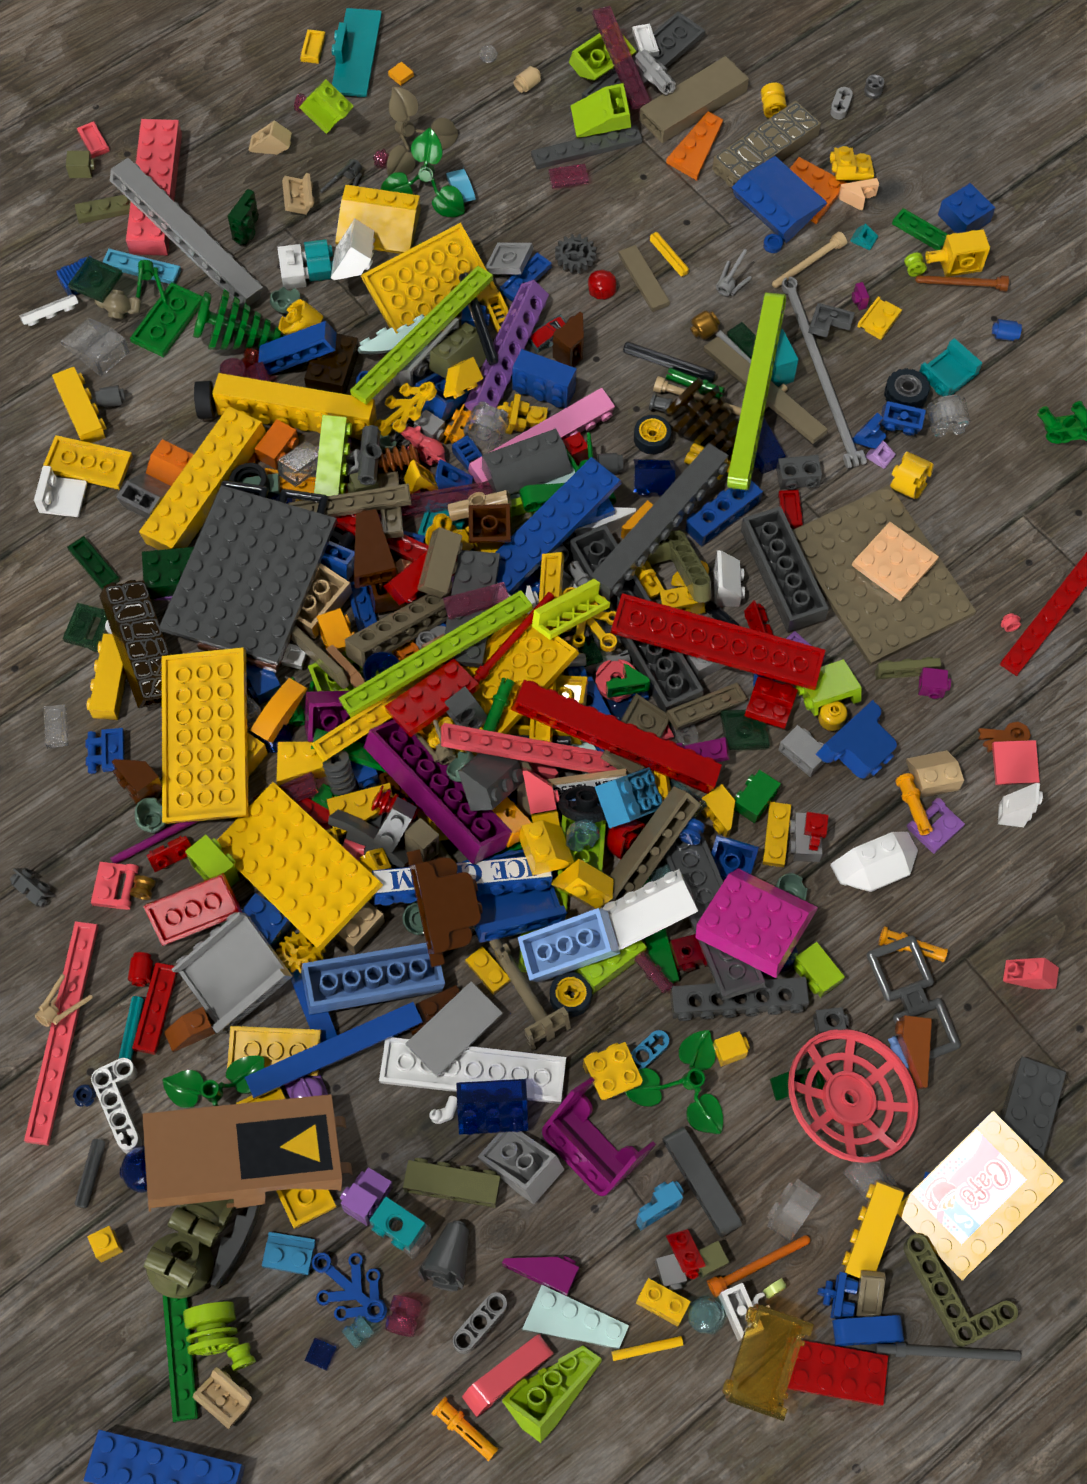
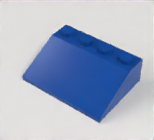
M776 156L746 173L732 186L735 197L768 228L779 235L785 243L792 239L827 204L820 195Z

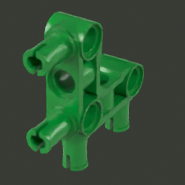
M1077 401L1072 405L1071 411L1074 412L1073 415L1055 417L1047 406L1039 409L1037 416L1045 424V430L1047 431L1046 439L1049 442L1060 444L1079 439L1087 441V409L1082 401Z

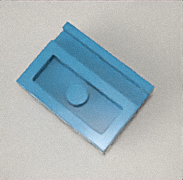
M269 1232L262 1268L309 1275L316 1240Z

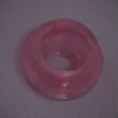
M386 149L377 150L373 157L375 166L379 165L382 167L387 161L389 154L386 152Z

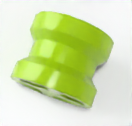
M912 253L904 259V263L908 267V274L911 277L922 275L927 269L921 253Z
M249 1343L238 1345L226 1352L228 1357L232 1359L231 1367L233 1371L244 1369L256 1362L254 1356L250 1354L251 1346Z

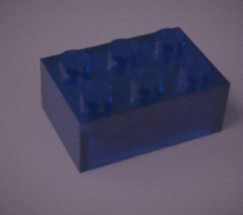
M526 1079L456 1083L459 1135L528 1131Z

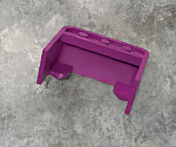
M591 1077L571 1090L543 1126L542 1135L548 1144L595 1194L605 1196L644 1160L656 1144L652 1141L639 1152L632 1146H625L619 1152L588 1120L593 1108L584 1093L595 1081Z

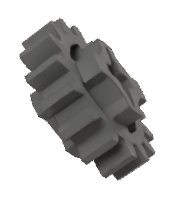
M571 234L569 239L564 236V241L559 240L558 246L555 247V260H558V266L563 265V270L569 268L570 273H573L574 270L580 273L582 268L587 271L588 266L592 267L593 261L596 260V247H593V241L588 242V237L582 239L581 234L577 237Z

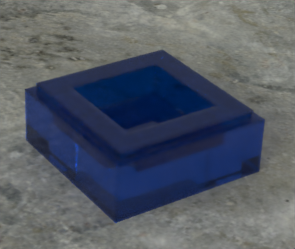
M314 1338L304 1361L327 1371L337 1347Z

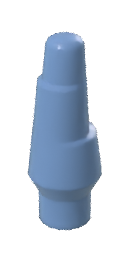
M894 1036L888 1039L890 1049L908 1069V1064L897 1037Z

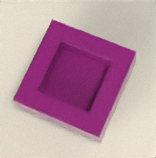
M863 282L856 283L854 292H852L853 303L857 304L859 310L866 309L869 301V295Z

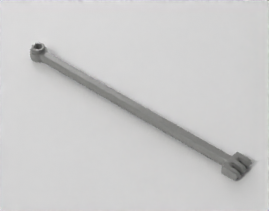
M789 277L787 287V278H784L781 287L782 291L788 294L847 452L843 456L846 468L852 467L850 460H852L854 467L859 466L858 459H860L862 465L867 464L863 450H856L814 335L808 333L810 325L796 290L797 280Z

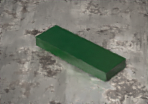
M84 536L67 547L68 551L101 590L107 584L120 581L116 573Z

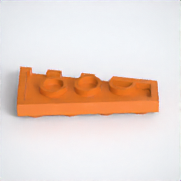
M708 111L667 157L666 163L697 181L705 160L711 151V147L723 125V119Z

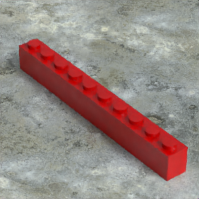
M523 680L517 690L510 709L601 749L608 750L643 767H650V770L706 794L716 786L722 764L717 763L713 758L703 757L692 749H684L677 746L673 741L663 740L655 733L645 732L638 729L634 724H626L619 721L613 715H605L598 712L596 708L582 705L576 699L566 698L559 695L555 690L540 687L534 681Z

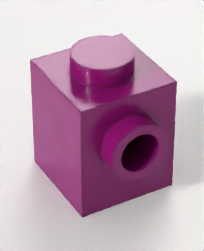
M923 667L919 675L918 695L928 696L932 699L943 698L946 691H949L951 687V678H948V670Z

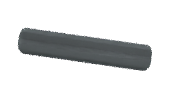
M93 1139L91 1142L75 1200V1206L79 1208H87L89 1205L105 1147V1142L101 1139Z

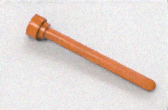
M804 1235L723 1278L721 1276L710 1278L707 1280V1285L715 1298L719 1297L722 1291L727 1290V1286L808 1245L810 1237Z

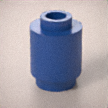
M998 319L997 323H993L992 334H995V339L1014 341L1015 339L1019 340L1021 336L1022 324H1018L1017 321Z

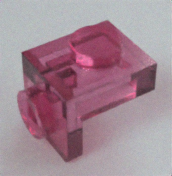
M263 361L246 368L249 378L270 382Z

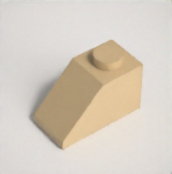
M274 120L251 136L249 151L278 155L290 147L292 132Z

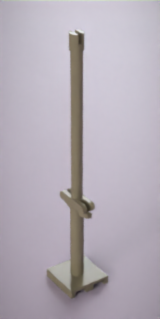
M439 841L438 858H451L442 842ZM500 938L489 941L499 966L504 968L536 1022L524 1029L530 1049L532 1051L536 1049L535 1043L544 1037L547 1042L554 1039V1032L562 1027H565L567 1031L571 1029L569 1014L564 1007L550 1015L546 1014L511 956L507 943L503 944Z

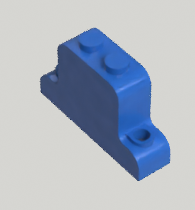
M872 700L828 740L816 755L825 763L836 762L838 759L841 760L857 777L863 779L870 773L874 776L882 768L880 765L882 762L886 765L894 757L892 752L896 749L897 743L878 723L881 708Z

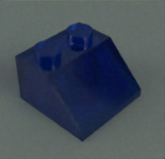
M634 459L633 489L634 492H638L637 494L649 495L650 493H658V495L662 496L675 482V465L673 460Z

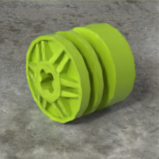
M233 1302L207 1303L183 1311L185 1328L197 1330L196 1333L186 1337L187 1342L195 1343L187 1347L189 1355H215L239 1345L238 1338L230 1337L238 1333L237 1328L226 1327V1324L236 1320Z

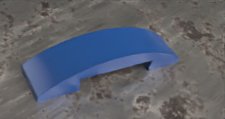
M288 968L293 976L291 981L310 1029L322 1030L321 1043L337 1036L328 1011L309 1015L302 974L299 973L298 969L292 973Z

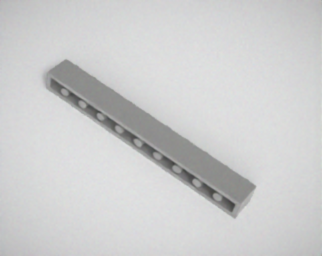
M127 158L111 168L110 182L223 291L225 289L230 292L229 296L232 299L234 296L240 299L239 306L242 309L245 303L250 306L260 299L263 289L260 282L254 279L243 266H240L231 254L227 253L216 240H213L206 230L200 227L190 215L186 214L179 204L174 202L163 189H160L153 182L152 178L147 176L136 163Z

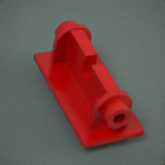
M753 600L744 610L749 629L773 635L770 624H763L768 621L764 606L756 604V601Z
M186 835L183 837L179 836L168 842L169 847L167 848L162 845L149 851L150 853L146 856L154 872L187 857L185 851L191 847V844Z
M689 1230L666 1235L682 1272H685L686 1276L690 1277V1279L697 1278L699 1268L705 1267V1263Z

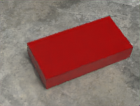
M799 490L779 491V507H782L791 529L803 526Z

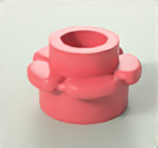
M1013 613L1007 614L1001 621V627L1006 632L1015 631L1021 626V618Z

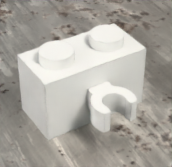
M300 244L277 247L283 287L286 289L306 287L305 279H309L308 267L303 265V263H307L305 251L301 252Z
M743 1283L719 1294V1299L738 1342L761 1332L763 1327L756 1311L765 1313L770 1309L769 1305L761 1307L758 1304V1300L765 1296L764 1293L757 1294L753 1301H751Z

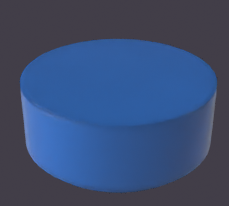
M769 234L764 239L763 247L769 253H777L782 249L783 240L777 234Z

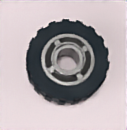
M908 368L899 369L888 377L884 397H886V402L921 408L927 401L930 384L926 376H923L921 372Z

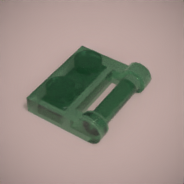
M77 603L62 638L63 641L98 652V643L102 640L103 633L106 630L107 617L104 609ZM96 617H99L101 620L93 639H87Z

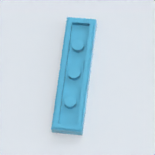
M109 248L102 262L103 268L138 276V262L150 260L153 262L154 267L158 268L160 281L167 284L171 282L176 283L181 272V267L178 265Z

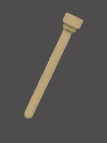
M842 232L834 234L828 244L774 280L772 286L778 288L782 285L784 278H787L788 281L789 277H794L832 249H841L847 244L845 235Z
M660 376L657 377L653 388L654 392L660 394L667 391L679 396L686 390L668 384L669 382L665 381L666 378ZM698 393L694 395L697 402L701 401L704 395ZM712 399L707 405L713 406L718 400ZM725 403L720 408L724 411L729 408L731 413L739 416L742 409Z

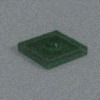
M88 256L68 286L71 290L103 303L123 273L118 268Z
M746 709L721 711L720 717L724 737L728 740L729 750L769 748L770 742L764 722L744 716Z

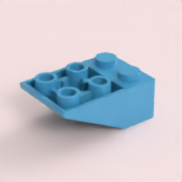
M650 767L595 786L609 828L653 813L662 803V797L658 792L655 777Z

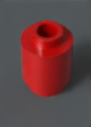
M135 952L130 959L128 981L132 982L133 986L144 987L145 984L150 983L153 965L151 954Z

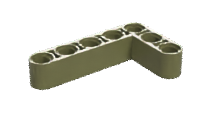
M679 530L671 531L669 537L659 543L656 552L649 554L647 557L649 564L671 559L693 600L700 603L709 601L712 597L709 575L686 535Z
M913 1234L905 1241L903 1245L904 1253L949 1337L956 1346H968L1016 1320L1018 1309L1011 1301L1000 1302L969 1318L925 1236ZM911 1241H916L920 1244V1252H915L911 1248ZM923 1263H929L932 1266V1274L924 1272L922 1268ZM936 1284L944 1288V1296L936 1294L934 1290ZM948 1306L956 1310V1318H951L947 1315L946 1308ZM1001 1307L1009 1311V1319H1004L1000 1315ZM980 1318L988 1321V1330L981 1328L979 1324ZM960 1328L968 1332L969 1338L967 1341L959 1337L958 1331Z

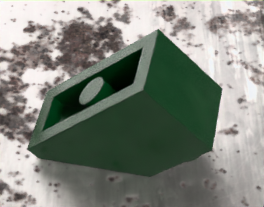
M811 1068L796 1070L794 1081L805 1085ZM818 1070L813 1078L811 1087L823 1090L825 1083L822 1074ZM789 1072L770 1079L776 1101L790 1099L788 1089ZM795 1091L796 1097L805 1095Z

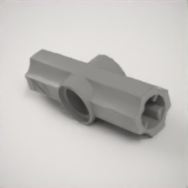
M644 49L636 54L635 62L642 69L643 75L648 81L656 85L664 95L672 93L676 89V82L666 72L667 68L656 60L649 51Z

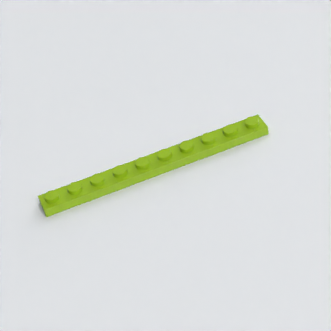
M477 266L350 390L351 395L364 404L372 400L493 280V274Z
M522 590L518 591L339 697L340 703L350 717L355 716L533 610V605Z

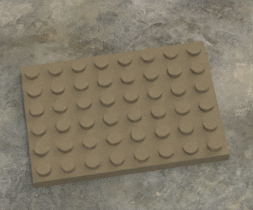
M890 485L792 530L821 593L869 666L960 623L976 613L975 608L940 558L901 602L852 566L853 561L889 522L937 555Z

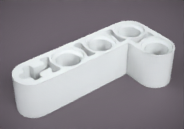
M120 1058L95 1070L91 1081L117 1144L124 1153L133 1155L141 1149L142 1141L119 1088L135 1080L137 1069L128 1058ZM123 1067H130L129 1073L120 1075ZM102 1077H109L105 1085H99V1080ZM117 1097V1102L114 1105H107L109 1098ZM126 1117V1122L122 1126H116L118 1118ZM126 1133H128V1135L132 1139V1145L130 1146L127 1145L128 1141L126 1139V1136L124 1135Z

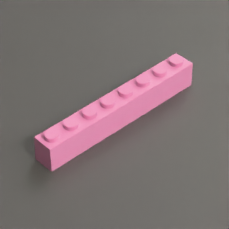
M600 388L492 451L555 428L562 440L584 430L590 431L596 426V423L609 420L613 416L612 413L615 406L603 388ZM482 457L469 464L468 472L473 476L474 481L481 490L486 487L489 489L491 485L482 470Z

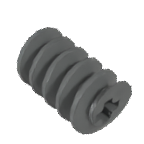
M342 750L323 762V768L331 792L334 795L341 796L357 791L358 785L346 751Z

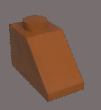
M203 1007L181 1016L164 1031L172 1052H176L215 1034Z

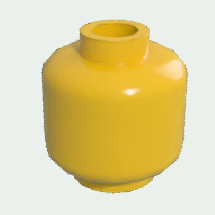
M840 701L822 706L818 715L820 725L828 731L839 730L846 721L847 709Z

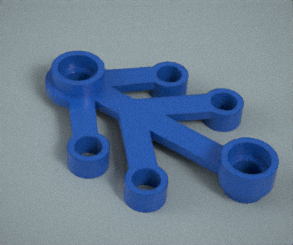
M326 1253L316 1254L312 1259L314 1270L318 1273H326L345 1290L336 1292L321 1290L316 1296L317 1302L321 1306H327L330 1302L356 1300L362 1305V1307L348 1309L344 1306L337 1307L334 1311L336 1320L343 1322L348 1318L365 1317L371 1323H378L386 1317L387 1306L384 1301L379 1299L378 1282L381 1279V1275L377 1269H370L366 1273V1279L370 1283L369 1299L362 1293L361 1266L363 1258L360 1254L353 1253L348 1259L351 1266L352 1283L331 1265L332 1261L329 1255ZM354 1257L360 1258V1262L357 1265H353L351 1260ZM320 1260L327 1262L324 1268L318 1267ZM372 1272L378 1274L377 1279L374 1281L369 1279V1275ZM322 1294L328 1295V1300L326 1302H321L319 1300ZM375 1306L380 1309L377 1315L371 1314V1309ZM345 1310V1317L339 1318L337 1316L338 1311Z

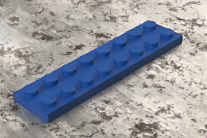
M591 457L511 536V542H505L495 552L500 553L501 557L497 583L511 595L541 565L542 554L553 553L622 484L621 480Z

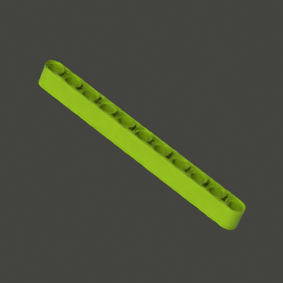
M765 293L728 473L727 487L731 489L749 490L786 306V294Z

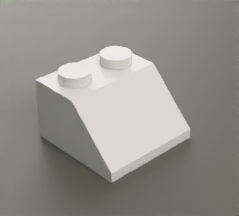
M717 550L713 570L715 603L717 607H739L741 599L745 598V587H741V581L744 580V569L740 568V560Z

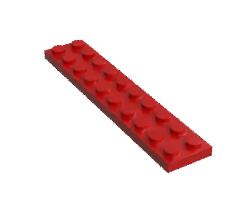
M623 593L610 632L611 634L812 690L816 688L825 654V649Z

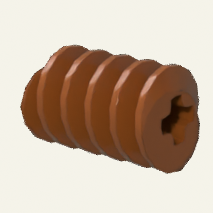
M409 444L407 450L404 445H401V450L399 451L394 446L392 453L388 447L385 448L384 454L382 453L378 458L379 473L381 468H383L385 473H388L389 467H391L393 472H396L397 466L400 467L401 471H404L405 465L409 467L412 460L419 463L417 448L415 449L412 444Z

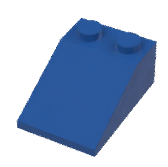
M437 373L428 376L415 385V387H420L421 384L429 381L435 385L437 393L432 400L425 402L422 411L424 412L426 409L443 421L451 418L455 410H459L465 404L471 391L465 389V394L457 398L453 396L445 398L443 394L446 379Z

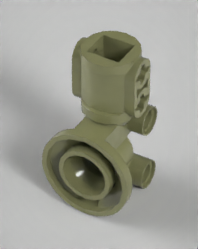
M234 1199L184 1204L175 1209L168 1222V1227L178 1232L160 1238L151 1247L144 1263L148 1280L156 1291L170 1298H187L197 1294L208 1284L214 1267L210 1248L216 1241L219 1232L224 1230L236 1208H227L226 1206L228 1203H234ZM184 1251L192 1256L188 1260L182 1261L172 1256L171 1253Z

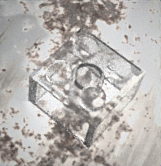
M799 1179L794 1184L789 1182L779 1197L782 1203L780 1204L776 1201L767 1215L770 1221L766 1226L788 1242H791L821 1195Z

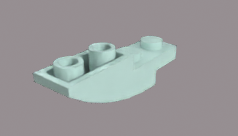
M421 314L416 317L412 325L407 326L405 324L398 328L397 334L392 327L388 330L386 327L379 330L375 338L370 339L368 337L359 343L361 346L357 351L359 354L390 352L424 318V315Z

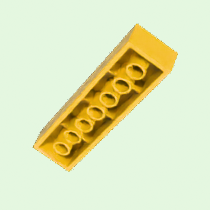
M218 373L212 392L218 415L222 416L229 406L261 421L262 424H273L278 419L302 431L309 430L321 433L322 415L347 417L350 423H352V434L348 435V437L361 441L362 429L365 426L374 425L377 421L375 400L372 399L367 404H364L352 395Z
M228 406L140 529L139 533L146 544L157 550L186 548L189 546L205 523L220 489L221 482L224 480L229 481L232 471L239 465L249 461L255 452L254 448L266 434L261 421Z

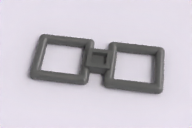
M910 935L868 951L867 958L884 999L890 1002L900 998L905 1008V1011L893 1016L895 1025L899 1018L904 1015L917 1016L936 1008L950 1042L931 1049L929 1060L959 1049L961 1043L943 1001L940 998L928 1001L923 991L924 988L933 985L934 980L916 938ZM909 946L923 979L891 991L877 958Z

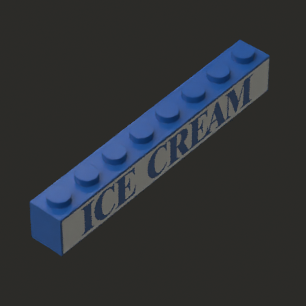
M526 856L481 860L475 864H472L470 861L456 863L457 873H469L472 879L476 880L478 887L476 897L482 894L499 895L503 892L512 891L521 893L525 890L533 889L542 891L550 888L553 878L552 871L533 876ZM410 867L372 870V874L383 884L373 895L375 905L387 906L392 903H413L417 901Z

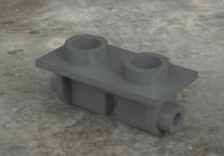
M13 869L17 874L11 876V885L22 894H25L30 889L26 897L35 906L44 907L47 904V897L56 896L50 891L51 888L48 884L38 881L34 877L35 873L30 869Z

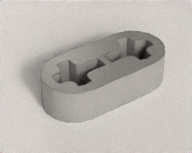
M840 87L836 91L830 111L833 118H845L853 95L850 88Z

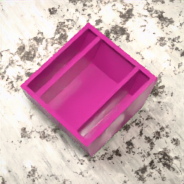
M736 869L728 874L697 923L696 938L777 978L818 907L745 871Z

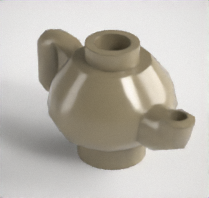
M112 290V293H109L105 299L94 298L97 306L108 311L109 318L124 319L125 313L133 314L140 311L141 300L137 297L128 298L124 295V291Z

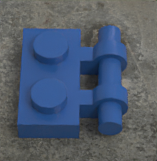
M123 728L102 729L101 737L96 738V732H88V739L85 740V747L88 749V757H86L88 773H96V766L102 764L103 772L113 771L115 768L111 761L114 759L125 760ZM101 747L102 755H96V748Z

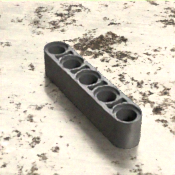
M682 1126L663 1137L664 1145L718 1235L722 1238L741 1227L740 1218L686 1129Z

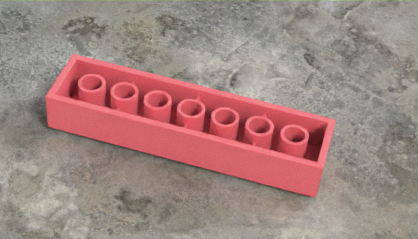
M141 119L136 164L174 201L182 139L179 120ZM131 202L126 235L129 253L133 255L168 256L170 239Z

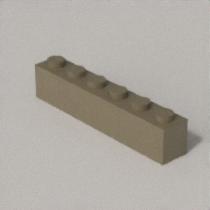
M673 787L609 876L613 879V899L609 902L624 897L628 892L640 889L701 805L688 792Z

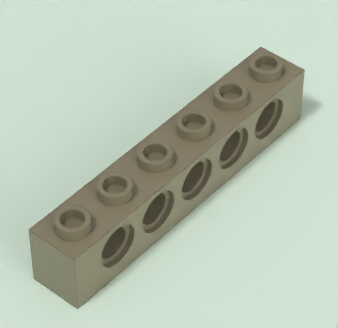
M450 591L441 598L427 594L346 638V656L363 668L415 639L421 632L429 631L447 621L452 592Z

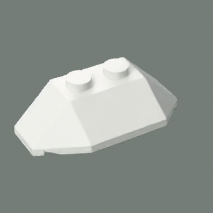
M891 832L851 849L831 863L830 866L840 884L872 892L910 876L918 849L908 832Z

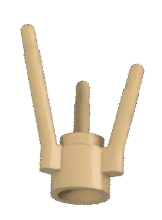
M62 974L39 1007L40 1010L35 1014V1018L46 1027H49L51 1023L57 1025L61 1019L86 1004L93 996L89 995L58 1015L59 1009L55 1006L58 994L53 1000L52 998L65 978V975Z

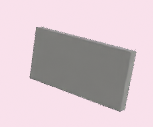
M470 982L405 1044L438 1077L503 1013Z

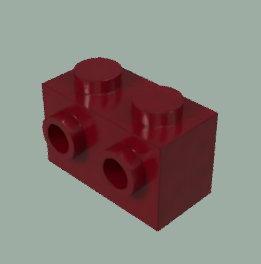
M696 934L670 941V948L677 972L682 970L683 972H690L701 965L709 967Z

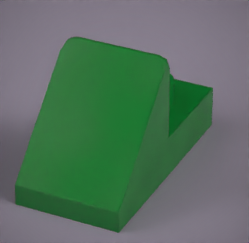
M625 663L623 664L624 679L613 678L606 682L607 698L649 691L650 680L647 676Z

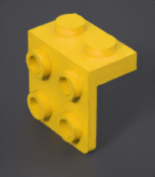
M626 1042L612 1044L606 1050L599 1053L593 1052L583 1059L585 1073H589L590 1077H593L595 1080L593 1083L601 1100H607L642 1084V1077Z

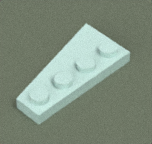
M541 1285L522 1331L619 1349L629 1325Z

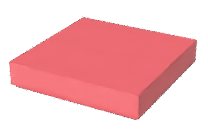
M1036 740L992 743L995 785L1035 784L1040 782Z

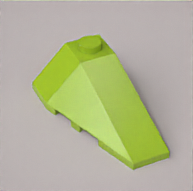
M582 1345L558 1359L556 1364L547 1369L545 1367L540 1369L538 1374L528 1380L523 1379L519 1381L502 1399V1402L519 1426L541 1443L559 1423L602 1359Z

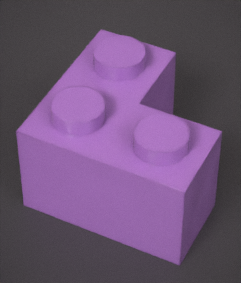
M369 1167L365 1172L361 1171L355 1183L350 1188L347 1186L340 1197L344 1212L364 1225L369 1226L370 1218L393 1187L392 1181Z

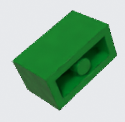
M761 770L756 775H750L745 783L747 786L745 790H740L734 798V810L754 824L776 796L781 785L780 782Z

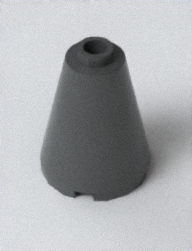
M457 1220L447 1223L418 1270V1276L426 1282L428 1278L434 1281L432 1286L446 1291H457L458 1287L461 1290L463 1289L469 1241V1229L466 1228L465 1223Z

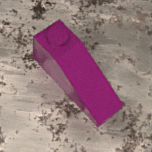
M563 1256V1259L559 1257L504 1258L502 1262V1267L565 1296L568 1295L579 1271L576 1261Z

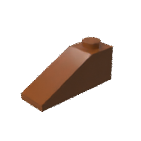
M904 1015L896 1022L895 1033L898 1035L899 1045L917 1089H924L928 1087L932 1019Z

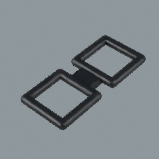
M227 480L221 482L222 486L245 492L259 493V496L265 498L268 496L269 489L266 486ZM282 489L279 500H275L286 503L287 498L319 502L317 513L325 515L328 496Z

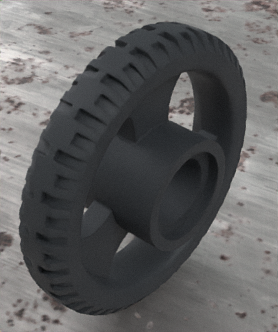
M576 786L565 790L560 795L558 807L560 812L568 819L580 823H596L606 820L602 807L598 806L599 798L595 787ZM576 797V801H569L570 799Z

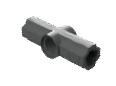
M374 425L365 426L362 429L361 449L357 456L359 463L358 480L360 484L364 485L375 484L377 480L378 458L382 454L380 448L381 431Z

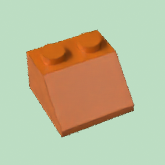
M162 439L150 456L146 474L172 486L194 454Z

